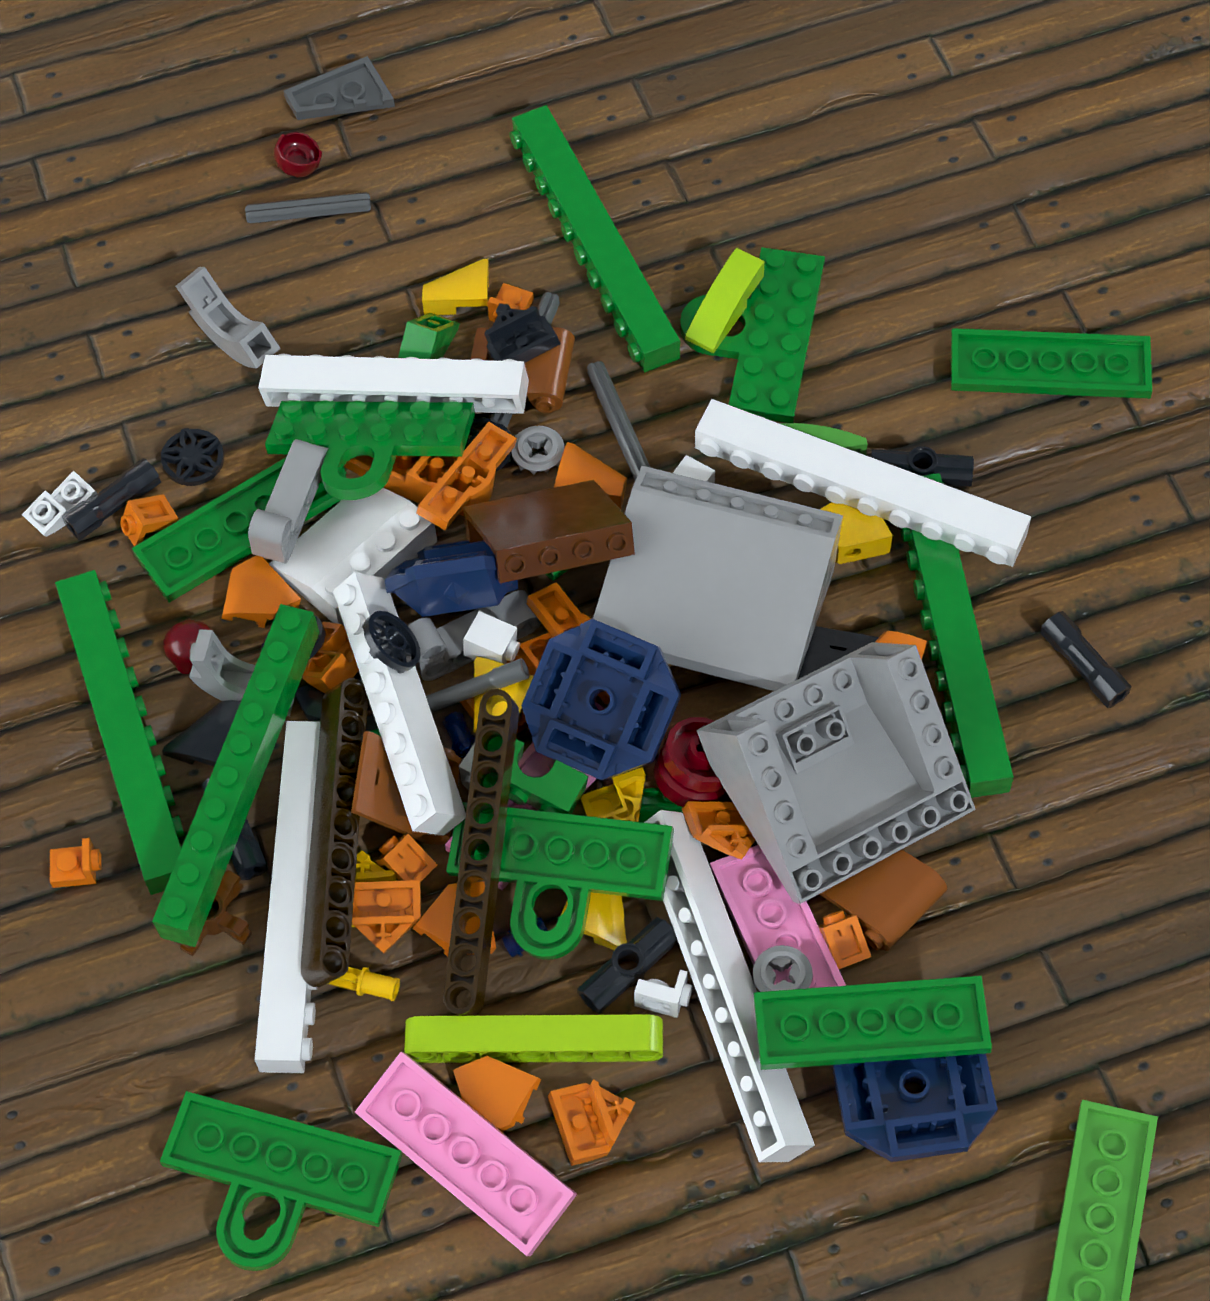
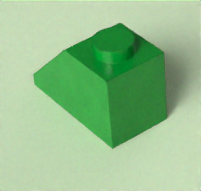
M433 313L407 321L398 358H443L459 329L460 323Z

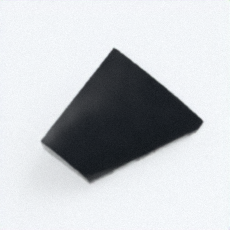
M226 700L218 703L165 745L162 750L163 755L193 765L194 761H198L215 767L241 702Z

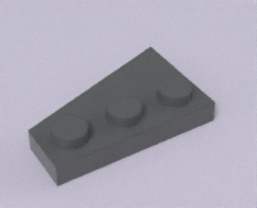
M368 56L283 90L285 99L297 120L395 107L394 98Z

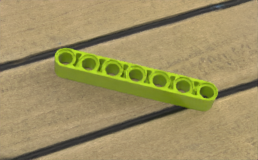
M647 1014L414 1016L406 1019L404 1053L417 1063H470L485 1056L492 1057L503 1063L656 1061L663 1057V1020L659 1016Z

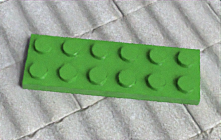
M1087 1100L1081 1101L1046 1301H1129L1158 1116Z

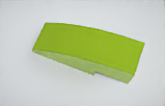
M736 248L706 294L686 333L685 340L714 353L747 308V299L764 277L765 261Z

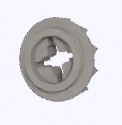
M532 426L522 430L515 436L517 440L511 453L513 461L519 465L521 470H529L533 475L537 471H545L548 474L552 467H559L565 447L562 437L555 430L545 426ZM544 447L545 455L538 453L532 456V448L540 449Z
M780 945L768 948L759 955L753 967L754 986L760 992L806 989L810 987L813 972L808 958L801 951L790 946ZM791 966L789 979L792 982L782 980L774 985L776 973L773 969L782 972Z

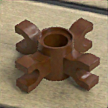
M230 870L226 871L211 906V909H218V912L212 917H207L196 947L181 944V950L193 957L206 935H216L221 932H225L242 945L246 943L252 935V932L247 929L249 924L241 918L231 915L226 909L230 902L244 888L243 884L239 883L241 880L240 876Z

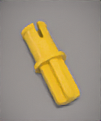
M348 967L345 975L328 984L356 991L358 996H363L365 993L395 1001L400 987V979L370 972L368 967H363L362 970Z

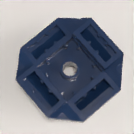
M463 540L426 546L417 552V558L404 561L392 569L385 578L386 592H394L406 602L407 606L413 608L422 617L498 606L506 593L518 589V580L499 583L495 554L484 540L473 543Z
M590 619L580 624V626L549 639L521 706L533 737L532 740L536 752L558 760L595 778L606 780L654 761L681 698V693L659 646L595 619ZM606 691L610 696V704L606 709L600 711L595 705V699L600 692Z
M986 1054L832 1065L845 1135L890 1162L967 1152L998 1110ZM909 1082L917 1083L922 1087L923 1092L911 1094L905 1090L904 1085Z

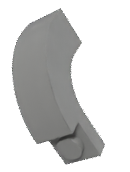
M198 267L175 286L191 308L189 314L198 326L220 349L238 363L250 368H258L264 363L265 355H274L281 349L263 322L252 321L233 307L205 267Z
M199 629L196 643H193L190 649V661L193 664L189 675L190 679L202 690L221 701L234 700L241 702L256 665L239 660L227 652L213 630ZM294 699L292 701L287 716H290Z

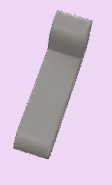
M298 439L293 441L265 511L257 509L252 516L248 538L253 555L284 564L288 562L321 482V467L328 448Z
M523 590L512 592L504 596L498 606L479 608L437 629L430 618H421L412 622L408 627L414 633L421 653L420 660L415 667L422 679L425 681L437 679L474 661V659L464 656L463 639L479 611L517 627V640L539 628L542 623L526 604L527 593Z

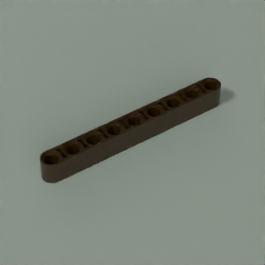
M355 678L344 680L327 691L322 699L301 955V975L304 981L312 987H321L345 975L349 967L360 816L351 813L363 733L366 732L368 696L364 684Z
M491 689L482 696L479 706L443 994L446 1008L458 1016L478 1015L483 1008L519 719L518 705L507 692L501 689ZM502 701L507 702V709L500 716L492 715V709L495 704ZM495 737H502L503 743L500 749L489 752L488 744L490 740ZM489 773H498L497 783L490 788H485L483 786L484 778ZM486 808H493V819L486 824H480V813ZM482 844H488L490 849L488 856L483 860H475L474 853L477 847ZM478 880H483L485 882L484 892L478 897H471V885ZM472 917H479L481 924L477 932L467 934L465 930L467 921ZM474 953L476 957L475 966L469 971H462L461 961L463 957ZM469 990L471 993L470 1004L465 1008L459 1009L456 1005L457 996L460 992Z

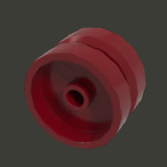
M690 717L678 722L669 731L664 746L656 759L653 770L656 785L666 798L678 806L684 807L688 801L721 802L727 795L721 781L708 762L697 733L698 729L714 722V720L705 717Z

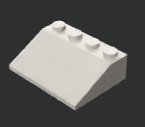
M382 488L379 492L367 498L341 500L297 539L286 564L273 560L269 565L286 583L331 622L344 625L333 590L354 571L386 578L392 569L404 561L417 558V552L437 542L435 524L416 514L418 507L410 500Z

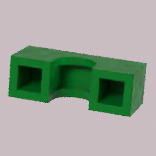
M495 737L491 739L488 744V751L494 752L499 750L502 746L503 738ZM516 739L509 799L522 806L528 804L538 809V811L572 814L586 789L588 775L556 760L546 775L541 777L527 776L518 766L523 756L524 743ZM489 773L484 778L483 786L485 788L494 786L498 781V773Z

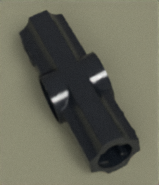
M926 446L916 447L910 452L872 449L871 458L920 476L940 473L944 485L972 486L973 456L936 454L933 449Z
M656 917L631 941L616 947L612 958L577 989V993L584 1003L593 1012L600 1015L629 987H635L638 979L643 980L645 973L678 943L673 927L664 919ZM628 960L637 963V967L633 970H624L619 965Z

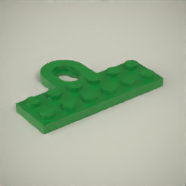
M761 247L759 259L765 261L764 277L752 292L751 299H747V308L738 319L744 326L743 331L735 336H726L714 353L685 340L686 333L706 295L691 300L685 306L681 314L680 331L685 343L699 353L738 359L729 400L730 406L771 421L794 423L825 256Z
M281 401L265 446L268 454H288L293 441L298 439L328 448L320 472L324 489L329 495L337 499L359 500L374 495L387 484L396 456L462 457L475 416L473 402ZM363 455L374 458L371 468L366 474L358 478H347V471H345L344 466L350 459Z
M462 802V803H463V806H464V809H465V812H466V810H467V803H466V802ZM508 807L499 881L516 883L510 926L513 937L519 946L529 955L543 960L558 959L570 953L576 948L583 937L591 892L663 901L674 835L673 826ZM486 808L479 815V823L486 824L490 822L494 816V809ZM465 819L454 827L446 869L450 876H458ZM482 844L477 847L474 853L475 860H483L488 856L490 851L488 844ZM546 889H560L568 897L567 908L558 918L557 925L552 930L543 931L537 926V915L533 910L536 898Z
M186 1091L160 1163L166 1168L230 1185L217 1222L216 1236L218 1244L224 1256L233 1265L248 1271H261L275 1266L289 1253L306 1207L379 1227L403 1154L401 1150ZM261 1196L272 1197L280 1204V1216L273 1225L267 1228L262 1238L250 1240L244 1234L246 1222L243 1215L245 1209L255 1198Z

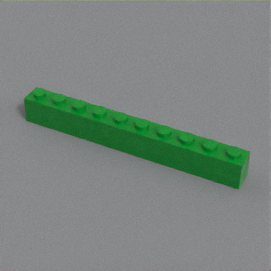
M545 105L512 117L513 131L510 132L511 142L516 150L520 149L523 153L522 159L526 170L529 173L533 171L536 187L540 195H546L548 198L550 213L554 219L559 218L565 240L573 243L577 262L580 266L585 265L588 270L587 277L591 287L594 290L598 288L605 312L613 315L617 334L620 338L625 337L627 340V348L634 363L639 362L645 373L680 359L679 337L548 106Z
M940 473L922 475L925 478L942 483ZM900 528L902 541H908L910 550L907 551L909 571H915L917 580L913 582L915 598L917 601L922 600L924 609L920 611L921 625L924 631L929 630L931 639L927 642L930 661H936L938 669L934 673L936 689L938 692L943 691L945 702H942L943 719L945 723L950 722L952 733L949 734L955 754L958 755L960 768L971 798L1009 793L1014 776L959 549L955 545L942 540L929 539L922 533L910 528Z
M92 570L57 581L55 584L143 878L150 895L165 890L182 848L179 838L185 836V832L179 815L172 817L170 807L175 806L176 803L170 785L164 787L162 785L160 777L167 774L161 756H154L151 749L152 746L157 745L152 726H144L142 717L148 715L142 695L135 697L133 688L139 686L133 666L126 668L124 659L130 657L124 637L117 639L115 630L120 629L121 626L115 608L108 610L106 602L112 600L107 581L100 582L96 571Z
M283 604L279 606L152 920L158 934L163 939L196 947L320 633L314 612Z

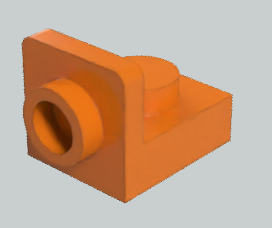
M503 283L496 298L490 297L487 302L489 320L495 322L497 318L496 309L499 303L509 304L510 309L526 310L530 308L534 301L533 292Z
M161 494L128 501L120 524L123 533L129 537L135 547L143 542L146 533L163 530L177 522L179 518L165 495Z
M409 834L399 838L393 835L378 849L382 855L375 861L380 867L385 865L389 870L395 872L396 878L399 881H422L437 866L436 862Z
M82 838V846L50 849V884L53 888L96 884V871L102 869V858L100 849L94 848L90 838Z
M840 910L822 917L824 923L818 925L838 969L872 957L857 915H845L844 911Z

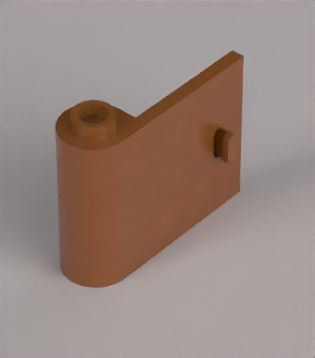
M552 327L558 336L560 345L524 363L529 379L527 396L531 404L543 413H552L559 410L563 404L575 336L564 328ZM477 328L470 360L478 358L494 361L486 347L488 342L484 335L485 331L490 328Z
M364 732L351 813L404 835L409 834L412 838L427 844H446L451 838L452 829L444 836L412 831L382 738L373 732ZM444 748L458 789L460 778L459 765L462 759L456 755L455 751Z
M901 849L819 895L849 915H857L867 944L875 950L882 949L888 951L943 896L948 888L943 878L935 870Z

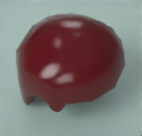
M292 132L280 136L275 144L274 158L278 168L285 174L297 178L306 177L318 168L322 158V151L319 149L317 142L308 134Z
M186 619L173 625L164 637V653L180 673L190 674L193 664L190 661V649L192 644L196 643L199 629L211 630L202 621Z

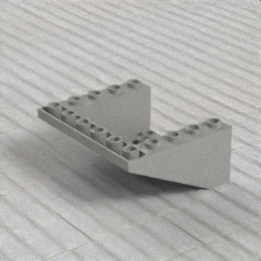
M641 466L625 511V515L632 522L635 555L610 560L593 619L659 646L667 664L776 691L798 680L834 573L843 515Z
M871 642L697 730L710 766L721 781V784L794 903L801 904L976 810L916 645Z

